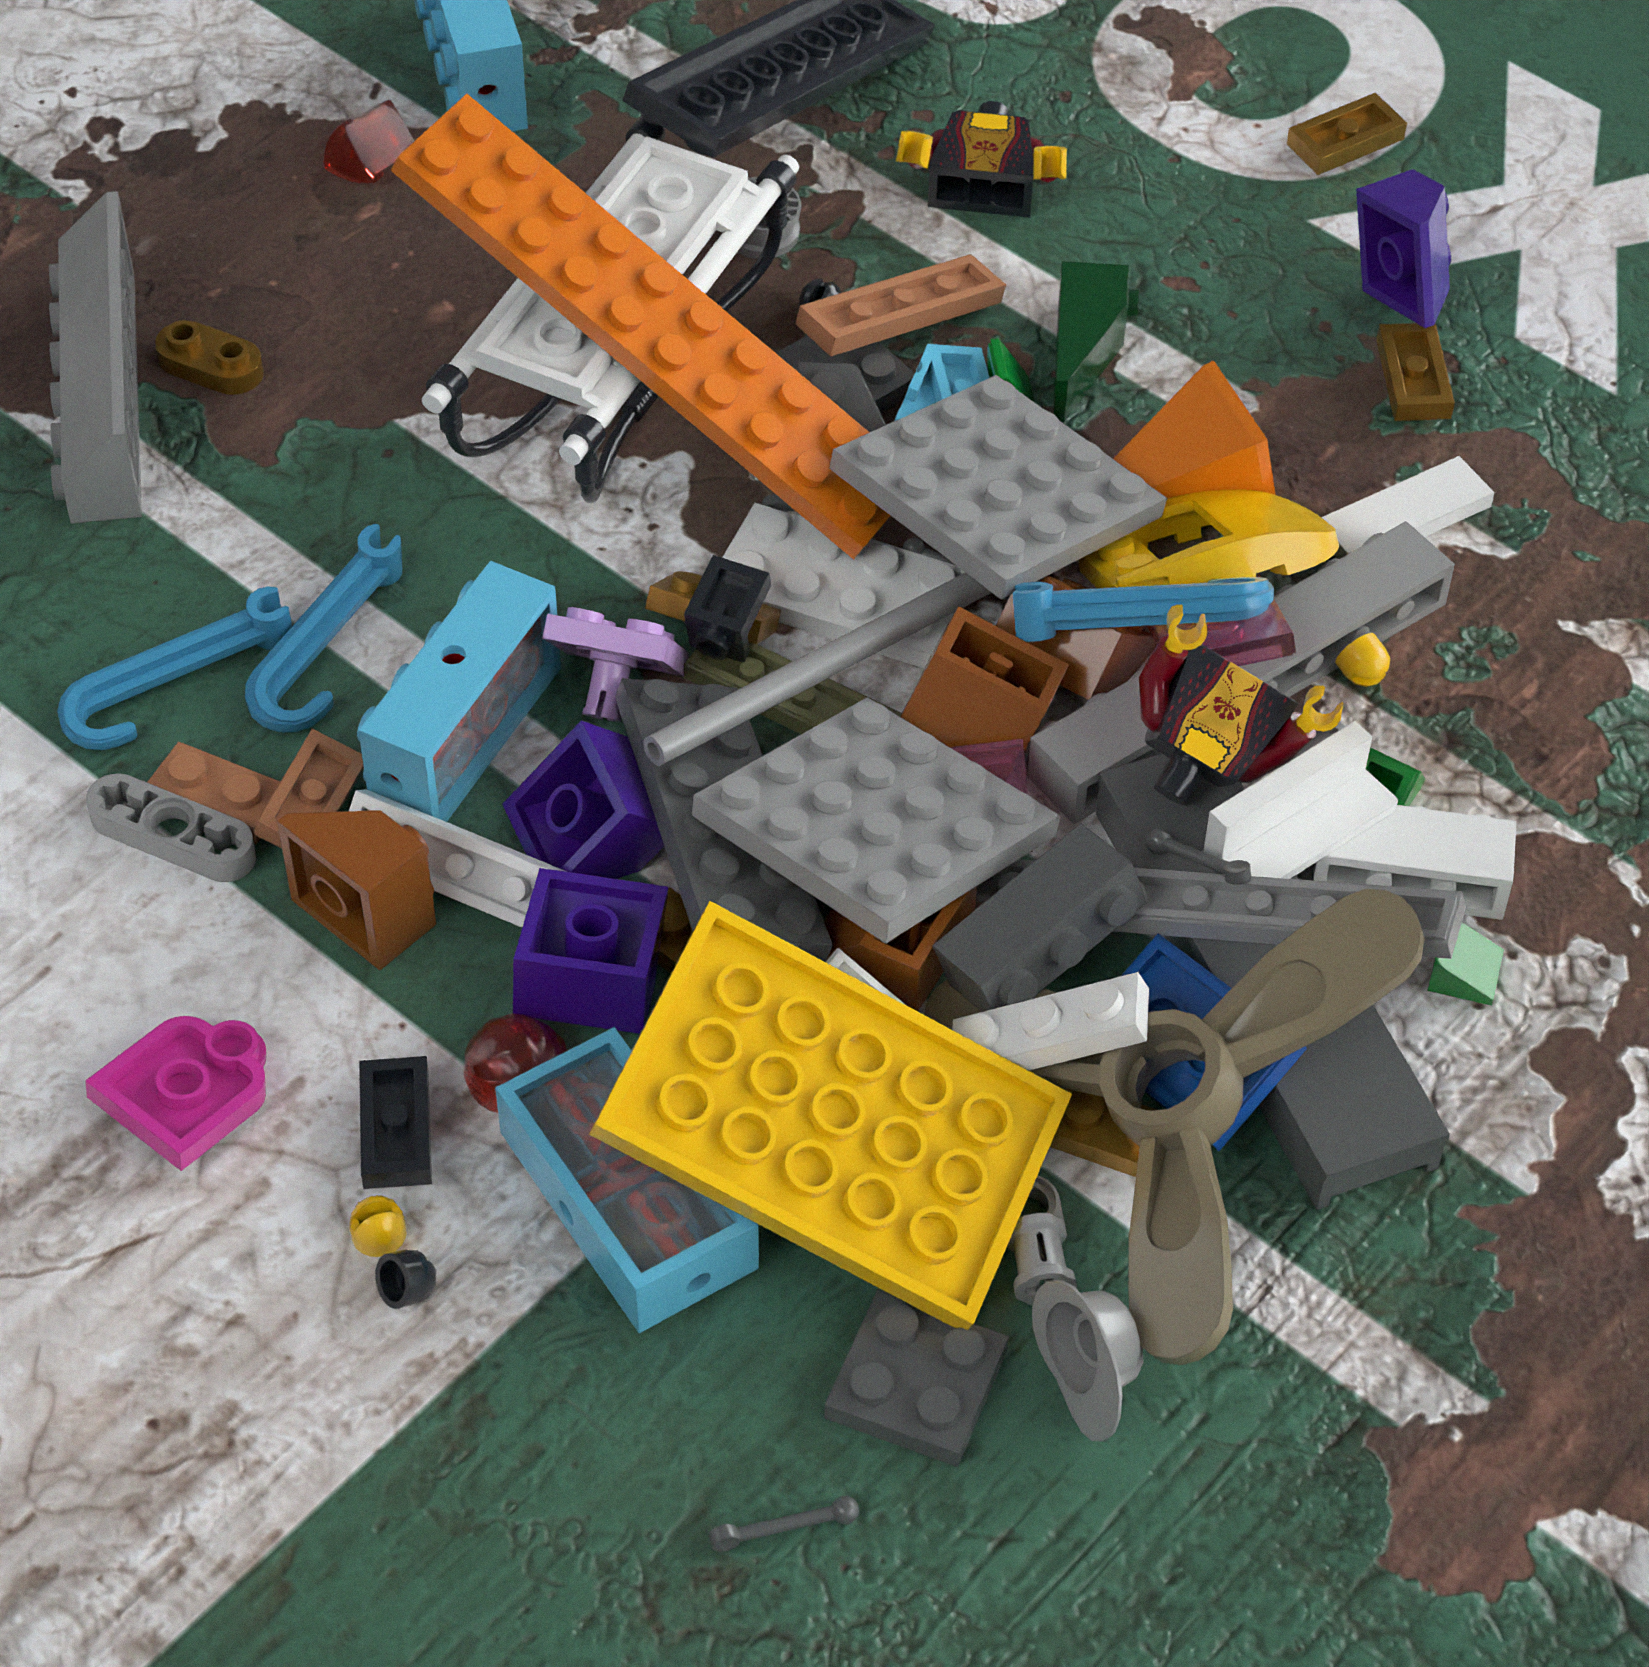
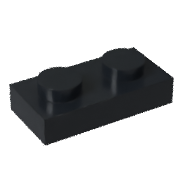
M427 1056L359 1061L360 1152L363 1189L432 1184L430 1094Z

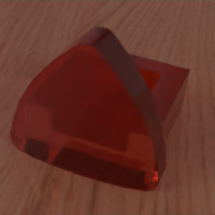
M391 99L377 104L355 120L347 119L333 131L326 144L323 163L327 171L345 180L357 183H375L384 176L383 170L395 163L397 157L414 142Z

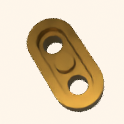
M187 320L176 321L167 325L156 336L155 346L159 365L165 372L228 395L249 392L257 387L263 379L264 370L260 350L254 343L198 322Z

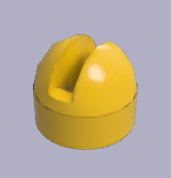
M1368 633L1346 646L1337 656L1335 664L1351 682L1356 685L1369 687L1377 685L1385 677L1390 665V656L1374 633Z
M382 1195L369 1196L358 1202L351 1213L349 1221L351 1239L355 1248L362 1254L371 1257H381L386 1253L397 1251L404 1243L406 1238L405 1218L402 1210L393 1199Z

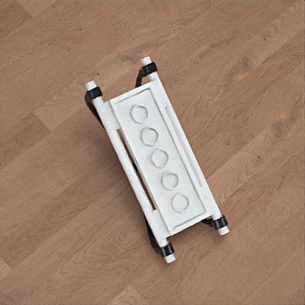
M641 116L626 133V143L588 189L586 194L682 275L715 231L723 232L688 278L705 294L765 216V225L769 231L763 251L750 270L716 302L727 312L759 281L776 256L783 229L787 225V194L796 183L795 174L799 169V165L793 157L782 155L778 160L770 161L757 177L755 185L748 180V171L663 142L666 136V128L653 125ZM517 278L449 364H441L426 382L427 392L422 397V403L429 411L439 414L440 429L446 435L451 448L459 455L472 458L489 455L508 446L543 419L561 399L588 408L587 413L575 417L563 433L564 443L560 447L559 453L563 460L574 465L575 480L580 484L583 500L587 503H594L598 500L615 457L634 422H639L659 396ZM476 368L547 393L520 420L490 439L469 443L460 434L463 429L461 396L468 389V378ZM622 407L623 414L611 432L598 460L597 449L606 437L605 428Z

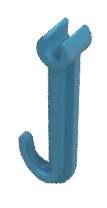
M373 524L363 529L358 536L357 554L252 671L245 685V702L251 717L261 726L282 733L298 732L312 727L331 710L334 701L333 695L329 691L320 692L304 707L297 710H284L278 705V702L377 587L392 585L400 579L403 566L401 537L399 535H396L387 547L381 549L379 525Z
M1261 577L1211 579L1208 583L1053 591V586L1050 583L1026 582L1015 585V591H1013L1016 637L1026 642L1043 641L1053 638L1056 635V630L1167 625V613L1175 605L1183 606V616L1179 624L1198 623L1199 617L1203 613L1205 614L1206 622L1244 620L1262 614L1274 600L1273 585L1269 582V579Z
M269 586L259 588L248 597L246 609L77 680L60 697L57 713L62 732L72 743L85 749L106 750L124 745L137 738L138 734L134 723L124 722L103 729H93L85 724L88 717L97 711L256 644L265 650H272L292 627L289 607L286 605L281 607L278 588Z

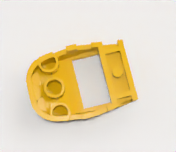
M1216 490L1168 498L1161 518L1094 551L1078 561L1080 572L1097 589L1208 583L1211 579L1256 577V573L1268 569L1275 574L1291 575L1325 562L1337 552L1339 543L1335 528L1316 513L1289 499L1254 490ZM1212 525L1225 536L1199 543L1163 559L1157 558L1148 549V542L1173 534L1177 543L1201 538V527Z

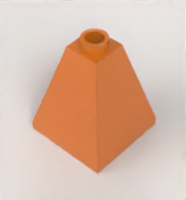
M1214 360L1203 365L1113 458L1127 470L1140 476L1145 483L1167 499L1216 490H1254L1276 495L1267 438Z

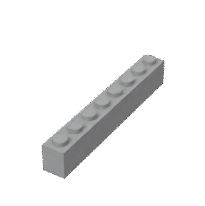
M1405 521L1386 533L1374 534L1360 548L1346 556L1327 561L1316 573L1301 582L1282 587L1274 594V600L1265 612L1249 619L1228 621L1226 625L1207 635L1202 645L1290 697L1338 668L1335 664L1337 656L1357 638L1368 633H1374L1383 642L1444 606L1447 601L1455 564ZM1143 668L1131 680L1108 693H1099L1093 696L1082 708L1060 721L1046 723L1030 739L1027 777L1073 824L1096 812L1100 783L1099 772L1162 754L1145 743V735L1148 728L1140 717L1139 676Z

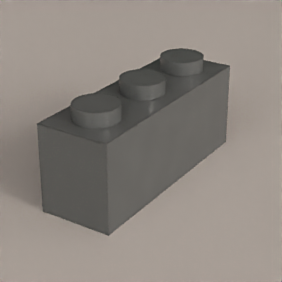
M1080 823L932 945L950 986L978 1010L984 1012L1034 999L1039 992L1064 971L1078 964L1089 950L1113 930L1127 923L1135 912L1147 902L1132 862Z

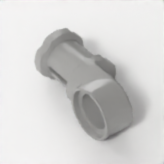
M1038 1175L1028 1197L1039 1200L1046 1207L1047 1213H1034L1020 1217L1007 1245V1248L1015 1253L1018 1276L1013 1283L1016 1299L1026 1302L1028 1305H1033L1036 1291L1042 1286L1040 1285V1280H1044V1283L1062 1280L1075 1288L1077 1287L1074 1271L1066 1267L1062 1248L1067 1232L1059 1194L1052 1183Z

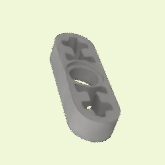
M110 774L101 777L87 791L86 803L91 823L97 832L106 837L218 882L239 880L245 877L256 863V851L252 832L248 825L239 819L126 774ZM127 801L129 807L121 805L122 802ZM107 805L113 807L111 810H106ZM176 818L188 823L187 828L175 836L165 837L154 832L156 826L167 819ZM231 845H236V846H237V850H236V851L233 850V849H228V848H229ZM214 848L222 851L221 854H215Z

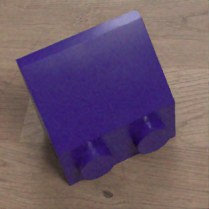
M1411 169L1356 189L1362 290L1423 328L1435 325L1450 290L1449 265L1451 264L1452 256L1447 243L1446 224L1449 201L1445 193V186Z
M582 720L502 804L526 855L567 872L618 879L641 871L664 847L628 736Z
M539 868L513 958V1015L604 1029L615 1027L618 1031L640 1034L646 1024L655 987L668 899V886Z

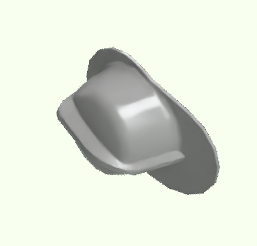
M1062 1280L1047 1281L1036 1291L1032 1305L1033 1330L1038 1349L1048 1368L1056 1378L1070 1413L1080 1431L1091 1441H1107L1115 1433L1121 1417V1388L1136 1379L1143 1364V1348L1140 1346L1136 1323L1122 1301L1106 1291L1079 1292L1074 1286Z

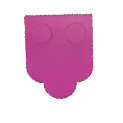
M174 1017L158 1025L85 1080L87 1098L182 1171L262 1107L266 1098L265 1072L263 1069L266 1063V1045L256 1030L243 1021L228 1020L212 1026L197 1017Z

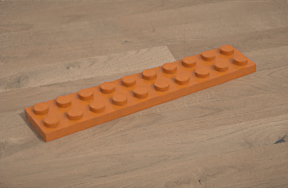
M464 95L397 157L391 172L853 560L891 515L829 469L833 449L870 432L470 95Z

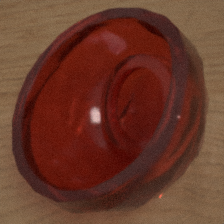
M514 1013L488 1020L480 1027L469 1041L464 1053V1079L472 1097L477 1103L489 1111L498 1113L495 1087L568 1051L561 1035L555 1032L549 1025L533 1017Z

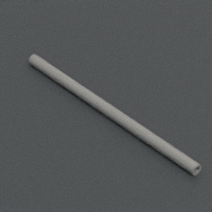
M965 572L645 737L643 741L645 753L653 764L661 766L954 613L958 606L963 608L992 592Z

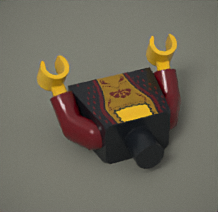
M987 101L979 106L978 112L963 110L953 112L944 129H937L931 135L914 131H901L896 162H907L911 167L921 172L929 173L928 207L1030 218L1033 182L1039 185H1046L1056 178L1066 179L1067 148L1044 146L1039 139L1031 137L1029 120L1021 116L1009 115V110L1001 102Z
M1182 605L1172 606L1168 611L1166 620L1169 636L1160 638L1139 676L1140 717L1148 728L1145 735V743L1169 758L1153 788L1164 797L1183 806H1187L1202 778L1219 787L1232 785L1236 782L1251 783L1288 763L1316 736V731L1324 732L1333 729L1338 725L1342 716L1343 702L1339 703L1334 711L1327 714H1321L1312 707L1325 693V687L1321 685L1314 686L1306 694L1303 713L1294 712L1298 705L1297 701L1202 645L1207 636L1204 613L1201 614L1194 628L1181 630L1176 627L1183 616Z

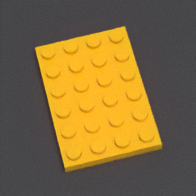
M709 901L589 1135L954 1328L968 1330L976 1320L1072 1094Z

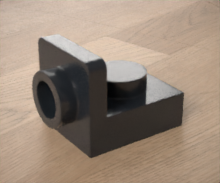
M713 555L684 612L689 644L709 658L716 660L729 658L744 663L750 652L748 633L771 587L770 573Z

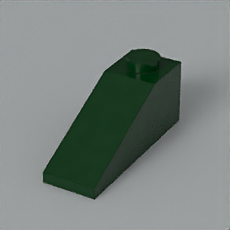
M1066 261L1061 263L1053 414L1061 422L1066 421L1124 346L1126 322L1137 323L1139 289L1129 288V265Z

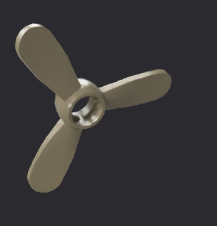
M1363 889L1341 898L1271 949L1202 1020L1194 1014L1175 1009L1149 1012L1146 1042L1029 1070L1060 1088L1104 1097L1113 1121L1125 1135L1140 1147L1129 1230V1312L1136 1323L1140 1346L1162 1363L1184 1365L1199 1361L1216 1349L1229 1329L1233 1311V1291L1228 1221L1210 1145L1215 1143L1233 1125L1243 1103L1244 1077L1334 1032L1406 981L1421 962L1425 938L1417 914L1404 898L1388 890ZM946 979L935 988L928 999L924 1015L952 1030L953 1019L980 1013L981 1011L951 987ZM1044 988L1041 992H1039L1036 995L1035 998L1054 994L1056 992ZM1199 1060L1205 1062V1072L1198 1087L1185 1101L1164 1110L1147 1111L1141 1109V1099L1148 1083L1162 1069L1178 1061Z

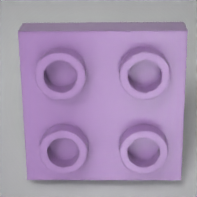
M568 607L566 617L547 614L542 637L544 640L566 654L585 657L595 661L586 706L583 708V715L621 722L622 717L615 696L621 679H629L630 669L642 668L684 676V663L688 660L689 652L674 641L675 635L664 631V626L638 619H628L625 629L615 627L616 623L604 620V615L601 613L574 607Z

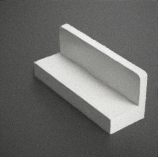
M1354 721L1209 812L1203 852L1229 862L1234 860L1247 861L1250 863L1251 876L1291 879L1395 812L1398 803L1397 797L1366 770L1372 736Z

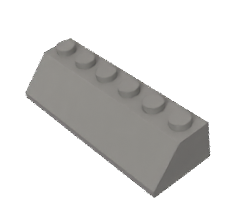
M116 191L106 192L58 240V263L49 264L53 298H59V302L49 303L52 333L54 337H59V341L50 342V359L54 377L60 376V382L50 383L54 417H60V423H51L50 431L55 459L61 458V465H51V481L55 501H66L71 524L142 517L135 279L119 194Z

